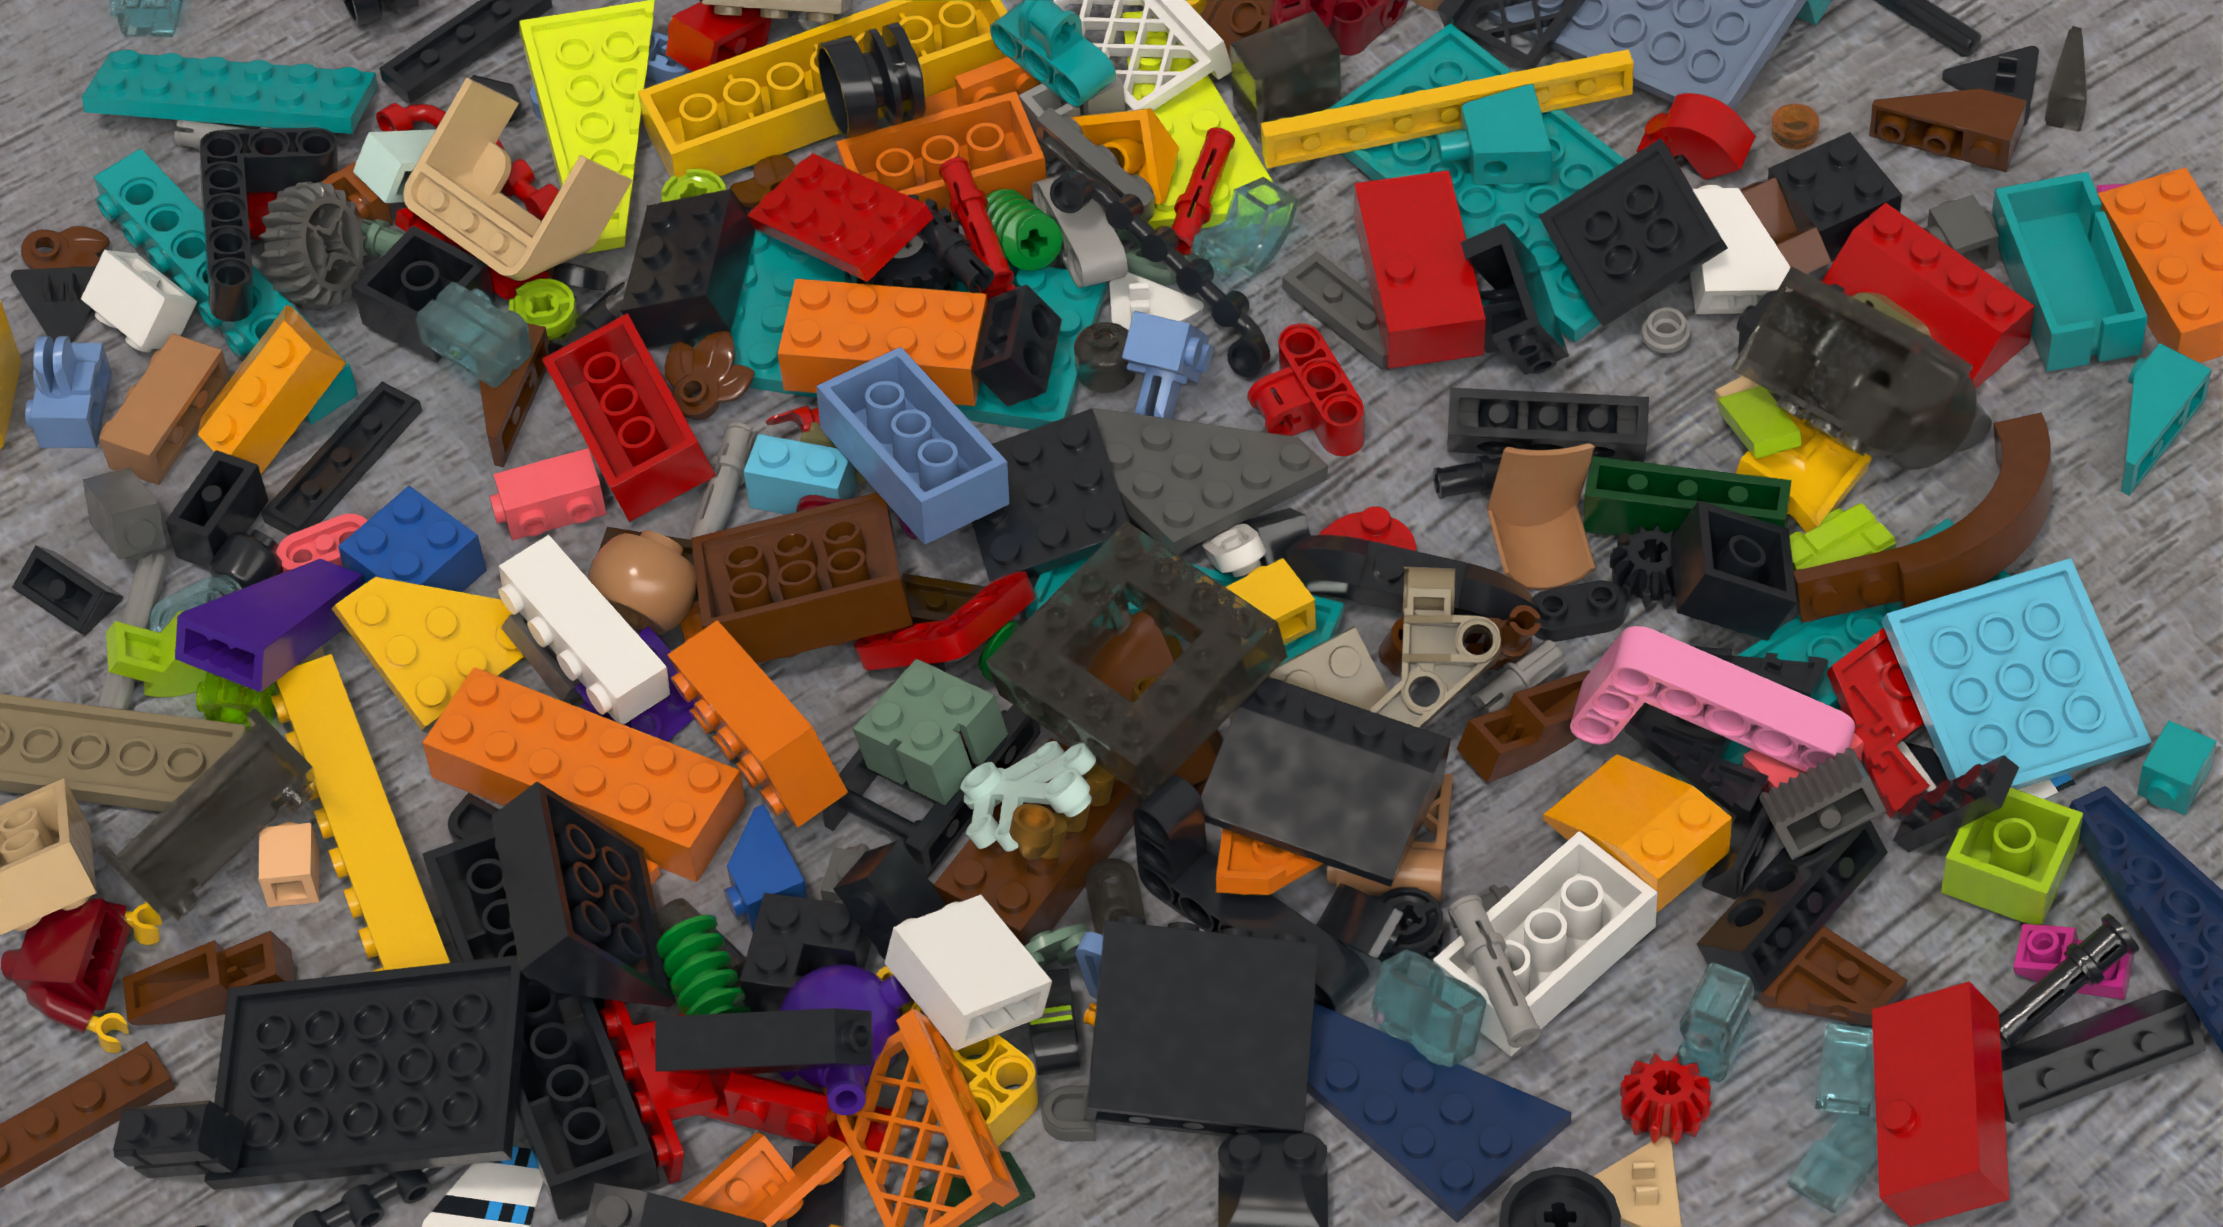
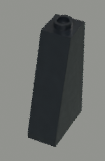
M828 1008L655 1017V1071L730 1076L731 1072L747 1075L872 1066V1011Z

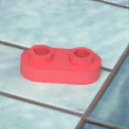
M343 514L285 537L280 542L276 554L282 560V573L317 559H323L343 567L338 546L368 520L357 514Z

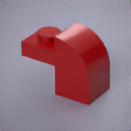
M1684 93L1676 95L1669 113H1660L1651 118L1646 124L1645 133L1636 152H1640L1662 138L1673 157L1683 154L1705 180L1741 170L1756 136L1741 117L1723 102L1706 95Z

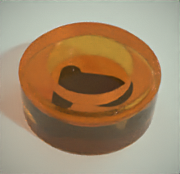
M1787 104L1777 109L1773 114L1771 135L1774 141L1781 147L1800 150L1811 146L1817 140L1819 117L1812 108L1803 104Z

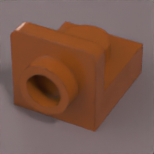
M355 162L321 181L324 184H332L335 190H344L346 201L355 202L354 214L356 216L374 222L376 219H381L389 222L390 226L393 225L389 204L378 197L353 172L356 165Z

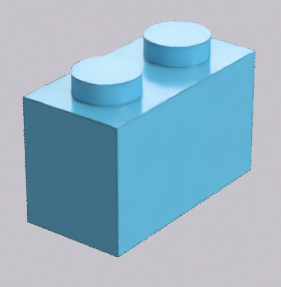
M758 434L743 471L749 507L785 515L795 513L798 501L804 496L820 495L826 498L848 500L854 498L857 490L855 467L838 448Z

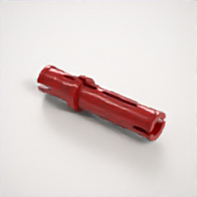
M1215 127L1207 131L1203 147L1193 168L1185 193L1177 198L1174 206L1176 216L1171 228L1178 235L1179 245L1177 250L1182 255H1190L1194 252L1202 225L1210 220L1213 213L1211 202L1222 177L1230 151L1235 144L1233 134L1223 128ZM1209 165H1211L1210 170H1209V172H1208V175H1207L1206 179L1204 180V178H1205V176H1206V173H1207V170H1208V168H1209ZM1195 202H1196L1195 209H1194V211H1193L1192 217L1190 218L1191 212H1192L1193 207H1194V204H1195Z
M963 157L949 159L940 166L939 174L943 178L951 198L949 208L952 216L960 220L964 233L972 244L970 246L972 251L994 272L993 281L988 286V289H1002L1013 281L1014 274L1010 270L998 236L987 213V197L982 190L977 188L967 159L965 160Z

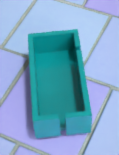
M2089 172L1996 188L1994 191L1992 216L1999 235L1998 248L2015 292L2035 305L2031 334L2046 372L2087 365L2092 355H2096L2098 362L2141 355L2147 314L2106 213L2101 211V201Z

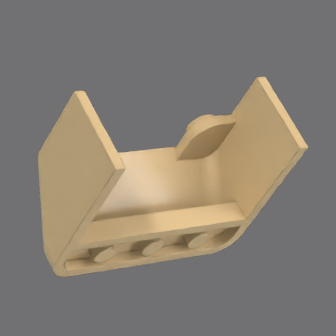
M466 77L406 181L403 197L408 209L499 274L516 281L530 278L588 252L596 244L632 180L580 155L545 217L540 221L500 193L511 172V159L509 154L499 147L496 142L519 103Z

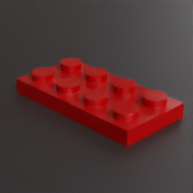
M814 153L799 162L793 172L774 190L764 195L760 203L747 215L755 229L866 282L934 218L925 203Z

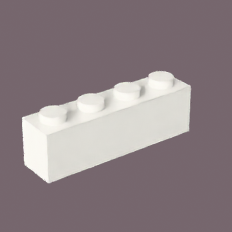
M549 535L499 565L502 587L498 592L506 608L514 615L520 612L527 620L529 631L536 642L543 648L548 645L557 654V661L565 675L572 681L577 678L587 688L586 692L589 700L600 714L608 712L616 722L624 725L670 695L666 665Z

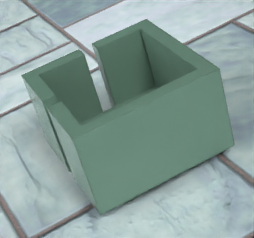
M918 659L913 661L853 728L868 769L902 785L907 780L910 789L943 805H946L961 789L960 786L963 779L973 770L961 735L958 732L960 730L962 732L972 763L978 766L984 763L1008 735L994 694Z

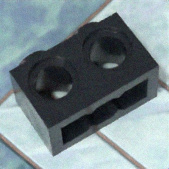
M1027 284L990 298L972 372L1007 406L1027 399H1033L1040 394L1046 393L1062 319Z

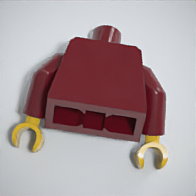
M90 897L83 905L75 909H59L43 916L36 925L27 929L21 949L7 950L2 955V973L6 979L13 981L26 993L27 1001L32 1007L49 1019L84 1034L86 1029L97 1034L99 1045L104 1051L118 1053L122 1050L121 1043L116 1038L106 1034L111 1030H119L124 1034H129L126 1020L118 1013H108L102 1017H97L93 1013L94 1011L105 1009L130 928H133V937L140 944H156L160 939L159 929L156 926L162 925L161 912L155 905L150 903L142 904L131 912L126 911V905L105 901L103 898L95 899Z

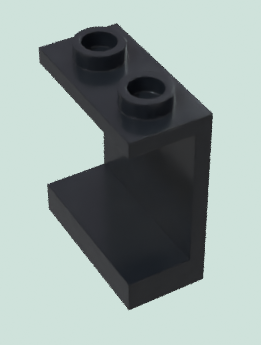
M1503 223L1460 242L1466 260L1494 289L1507 288L1515 284L1527 320L1493 334L1494 344L1525 375L1546 372L1552 369L1557 364V361L1568 357L1569 353L1536 257L1513 231Z

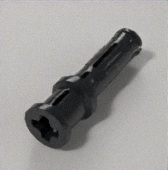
M2108 913L2101 918L2102 925L2081 943L2076 944L2072 942L2067 946V951L2064 952L2066 959L1999 1014L2000 1038L2008 1046L2014 1047L2016 1042L2047 1016L2051 1015L2087 983L2091 986L2100 984L2104 980L2103 973L2127 953L2134 955L2139 951L2135 940L2112 915Z

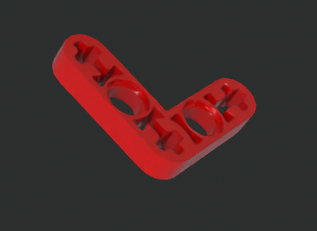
M1015 572L991 582L946 620L916 623L887 634L880 633L859 638L854 643V648L865 670L910 666L915 659L927 664L952 661L975 650L1032 603L1036 598V594L1027 573Z

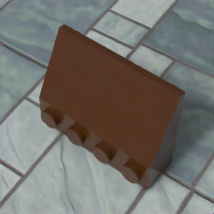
M877 492L691 538L702 629L704 630L718 620L756 664L782 657H794L802 652L831 645H843L851 640L880 633L887 634L913 625L889 507Z

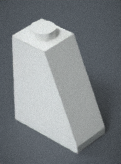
M1706 185L1693 189L1728 247L1722 253L1690 272L1695 314L1743 313L1748 306L1752 305L1755 307L1768 292L1801 288L1799 279L1739 188H1722L1718 185Z

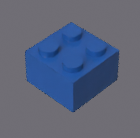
M411 486L406 487L338 546L343 567L363 574L362 586L374 577L463 592L487 571L478 535Z

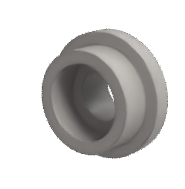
M1662 307L1654 310L1642 325L1643 342L1651 350L1659 353L1677 352L1683 349L1690 339V325L1680 311L1674 308Z

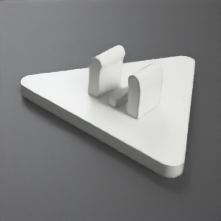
M1127 272L1125 277L1109 281L1111 319L1116 325L1117 334L1114 336L1113 350L1117 353H1123L1134 311L1183 321L1202 311L1204 308L1203 302Z

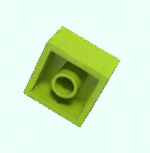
M2010 787L2000 809L1959 828L1946 856L1941 893L2026 924L2043 925L2078 848L2083 813Z

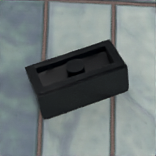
M35 545L12 586L14 590L83 635L89 633L123 598L121 594L57 552Z
M1761 801L1750 823L1736 816L1731 826L1730 851L1708 870L1702 881V886L1705 889L1734 900L1741 895L1775 829Z

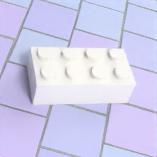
M1580 831L1486 912L1494 931L1500 933L1506 942L1507 948L1504 953L1540 1029L1546 1026L1656 927L1658 892ZM1460 935L1433 959V994L1511 1057L1521 1047L1513 1048L1509 1046L1508 1038L1489 1000L1475 965H1470L1466 961L1463 954L1465 943Z

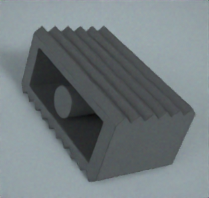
M1846 748L1844 754L1836 753L1834 759L1827 757L1825 764L1818 762L1816 768L1808 767L1806 773L1799 772L1797 778L1790 777L1788 783L1780 782L1779 787H1771L1769 793L1761 792L1759 797L1792 861L1887 812L1865 769L1851 748Z

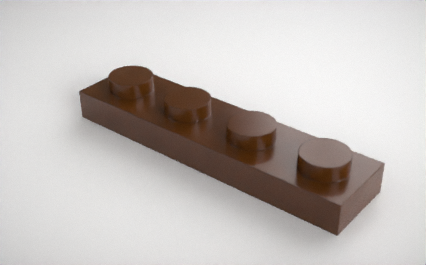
M146 1041L1 1123L0 1188L120 1121L122 1111L126 1107L146 1106L173 1091L175 1086L170 1075Z

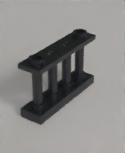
M945 662L929 664L946 672ZM1022 696L1017 698L1008 711H1001L1008 735L984 763L992 762L997 768L1007 769L1019 762L1040 735L1037 704ZM964 746L972 769H975L976 767H978V765L972 763L968 749L966 746ZM859 748L839 773L848 793L822 811L824 825L832 831L836 829L848 812L904 840L905 848L928 878L972 822L974 809H970L964 802L965 794L961 789L946 805H943L910 789L907 780L902 785L868 769ZM880 776L933 803V807L922 821L916 820L912 822L862 795L875 778Z

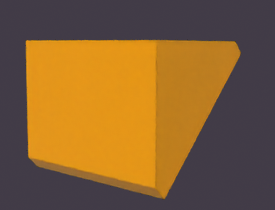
M1151 108L1071 116L1081 127L1084 136L1096 146L1100 144L1108 148L1117 158L1118 165L1131 176L1134 174L1139 175L1151 186L1155 195V204L1166 202L1179 146Z

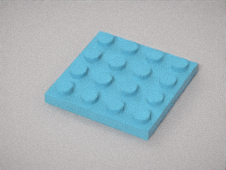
M2071 558L1887 613L1881 620L1946 776L1951 781L1966 774L1976 764L1984 765L2005 755L2019 766L2011 787L2020 789L2146 750L2152 743Z

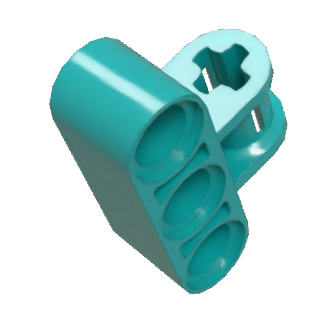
M1024 0L990 25L991 37L1004 55L1073 107L1079 108L1116 80L1115 68L1107 55L1083 37L1080 16L1073 11H1064L1054 3V0Z

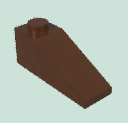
M491 316L484 334H479L475 339L473 360L477 363L486 431L494 466L504 467L547 371L542 358L550 355L548 351L549 339L546 327Z

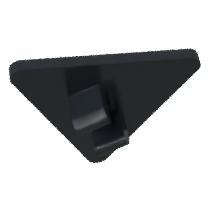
M2028 46L1948 68L1943 71L1942 80L1959 91L1981 88L2027 100L2023 125L2025 126L2028 124L2039 49L2036 46Z
M96 266L14 270L11 273L13 284L46 335L52 337L54 343L58 336H69L72 343L94 309L81 300V297Z

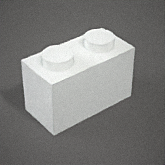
M104 250L81 297V300L96 311L95 317L100 322L119 329L126 335L125 341L130 346L150 353L152 349H162L172 333L181 336L197 303L195 299L137 253Z

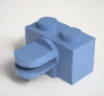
M1138 311L1133 312L1122 359L1128 361L1127 370L1144 376L1135 414L1172 419L1180 386L1186 385L1187 381L1198 383L1200 373H1206L1209 369L1213 354V346L1208 344L1210 336L1189 323Z
M39 336L35 343L33 356L35 393L34 398L29 399L25 407L27 427L33 428L40 448H97L112 377V371L103 343H71L69 336H58L54 343L50 336Z

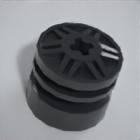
M898 22L883 26L882 34L876 29L865 31L864 54L851 35L818 44L817 60L821 84L832 118L844 139L876 131L879 124L878 108L881 109L884 117L891 125L901 124L903 114L908 120L924 117L926 105L921 67L904 29Z

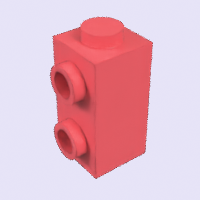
M589 448L493 474L498 493L489 496L496 523H507L511 540L527 536H537L545 531L574 523H584L592 518L607 515L601 485Z

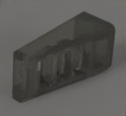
M2072 26L2068 31L2050 87L2044 121L2049 126L2079 132L2082 130L2087 105L2082 28Z

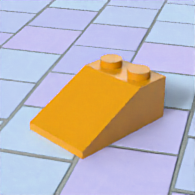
M1618 754L1543 814V820L1565 839L1569 840L1580 831L1658 892L1656 914L1730 851L1732 817L1694 786Z

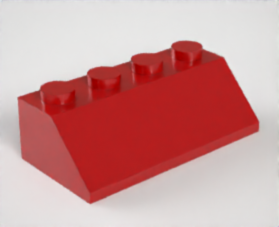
M1887 203L1883 204L1853 229L1819 285L1837 284L1844 288L1843 312L1852 296L1858 293H1880L1922 321L1928 327L1931 334V347L1940 354L1970 393L2030 343L2035 305ZM1863 306L1862 312L1866 315L1865 323H1879L1881 325L1882 321L1871 313L1873 306ZM1893 330L1892 333L1903 341L1902 349H1912L1913 343L1908 339L1911 332H1897Z

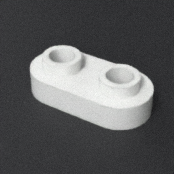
M1247 524L1235 525L1208 538L1202 544L1210 564L1222 573L1232 572L1234 577L1246 575L1260 567L1261 562L1259 559L1266 553L1258 532Z

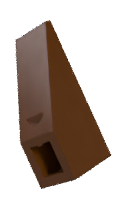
M1981 88L1876 99L1872 104L1869 136L1885 140L1889 143H1897L1927 151L1935 155L1973 163L1980 167L2007 172L2023 132L2027 100Z

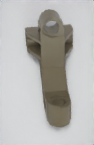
M1404 567L1402 609L1404 625L1401 681L1369 711L1423 729L1480 675L1494 666L1500 658L1502 650L1501 636L1494 622L1481 616L1454 615L1455 568ZM1473 633H1484L1491 638L1493 644L1488 652L1474 655L1465 649V640ZM1424 679L1436 683L1440 690L1436 702L1426 707L1416 705L1410 698L1412 686L1419 680Z

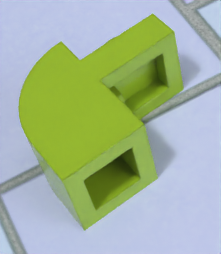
M179 610L161 633L114 621L106 631L108 672L144 681V695L177 697L190 694L205 687L216 676L175 659L177 616L183 611Z

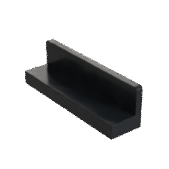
M2162 990L2020 1043L2012 1048L2002 1050L2005 1120L2014 1124L2206 1051L2196 1012L2186 997L2169 990Z

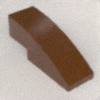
M1586 670L1515 692L1507 708L1469 719L1457 750L1480 776L1489 783L1522 770L1562 749L1577 739L1571 732L1570 724L1582 682L1590 671Z
M268 931L227 949H224L213 940L123 977L127 1021L133 1026L154 1025L224 1015L226 1013L229 988L294 981L292 951L272 931Z

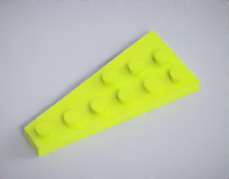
M655 0L519 21V32L560 187L563 186L580 155L632 180L596 244L586 253L625 247L642 116L638 91L645 89Z
M1143 11L1122 13V18L1141 19ZM1123 31L1125 44H1135L1138 31ZM1148 31L1145 45H1166L1169 34L1167 32ZM1126 57L1127 67H1129L1131 57ZM1141 57L1138 71H1159L1162 58ZM1173 58L1169 71L1183 72L1194 65L1195 62L1192 58ZM1208 75L1153 111L1179 146L1166 202L1154 205V215L1147 222L1154 229L1160 226L1172 227L1176 216L1174 206L1177 198L1185 193L1193 168L1203 147L1207 131L1215 127L1223 128L1233 134L1235 144L1230 151L1222 177L1211 202L1213 213L1210 220L1202 225V228L1289 220V210L1286 202ZM1134 83L1132 96L1139 101L1153 92L1156 84ZM1209 165V168H1208V170H1207V173H1206V176H1205L1204 180L1206 179V177H1207V175H1208V172H1209V170H1210L1211 165ZM1195 202V204H1194V207H1193V210H1192V212H1191L1190 218L1192 217L1193 211H1194L1195 206H1196V202Z

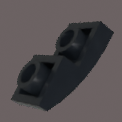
M1340 883L1316 926L1358 952L1378 959L1381 952H1388L1396 942L1401 931V926L1398 922L1404 913L1364 892Z

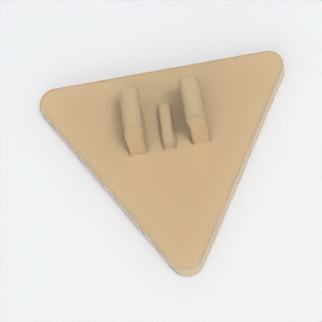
M1661 1136L1654 1145L1651 1141L1593 1176L1598 1178L1615 1196L1622 1223L1632 1227H1682L1672 1142L1669 1137Z

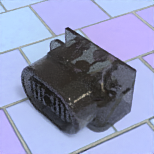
M1792 266L1731 368L1734 372L1764 387L1770 393L1780 398L1776 405L1778 408L1801 421L1807 415L1808 417L1804 424L1828 438L1831 436L1836 439L1840 434L1841 436L1837 442L1857 454L1864 456L1866 451L1869 450L1886 461L1905 469L1928 468L1947 459L1964 442L1976 416L1977 394L1974 383L1969 375L1973 368L1971 364L1930 336Z

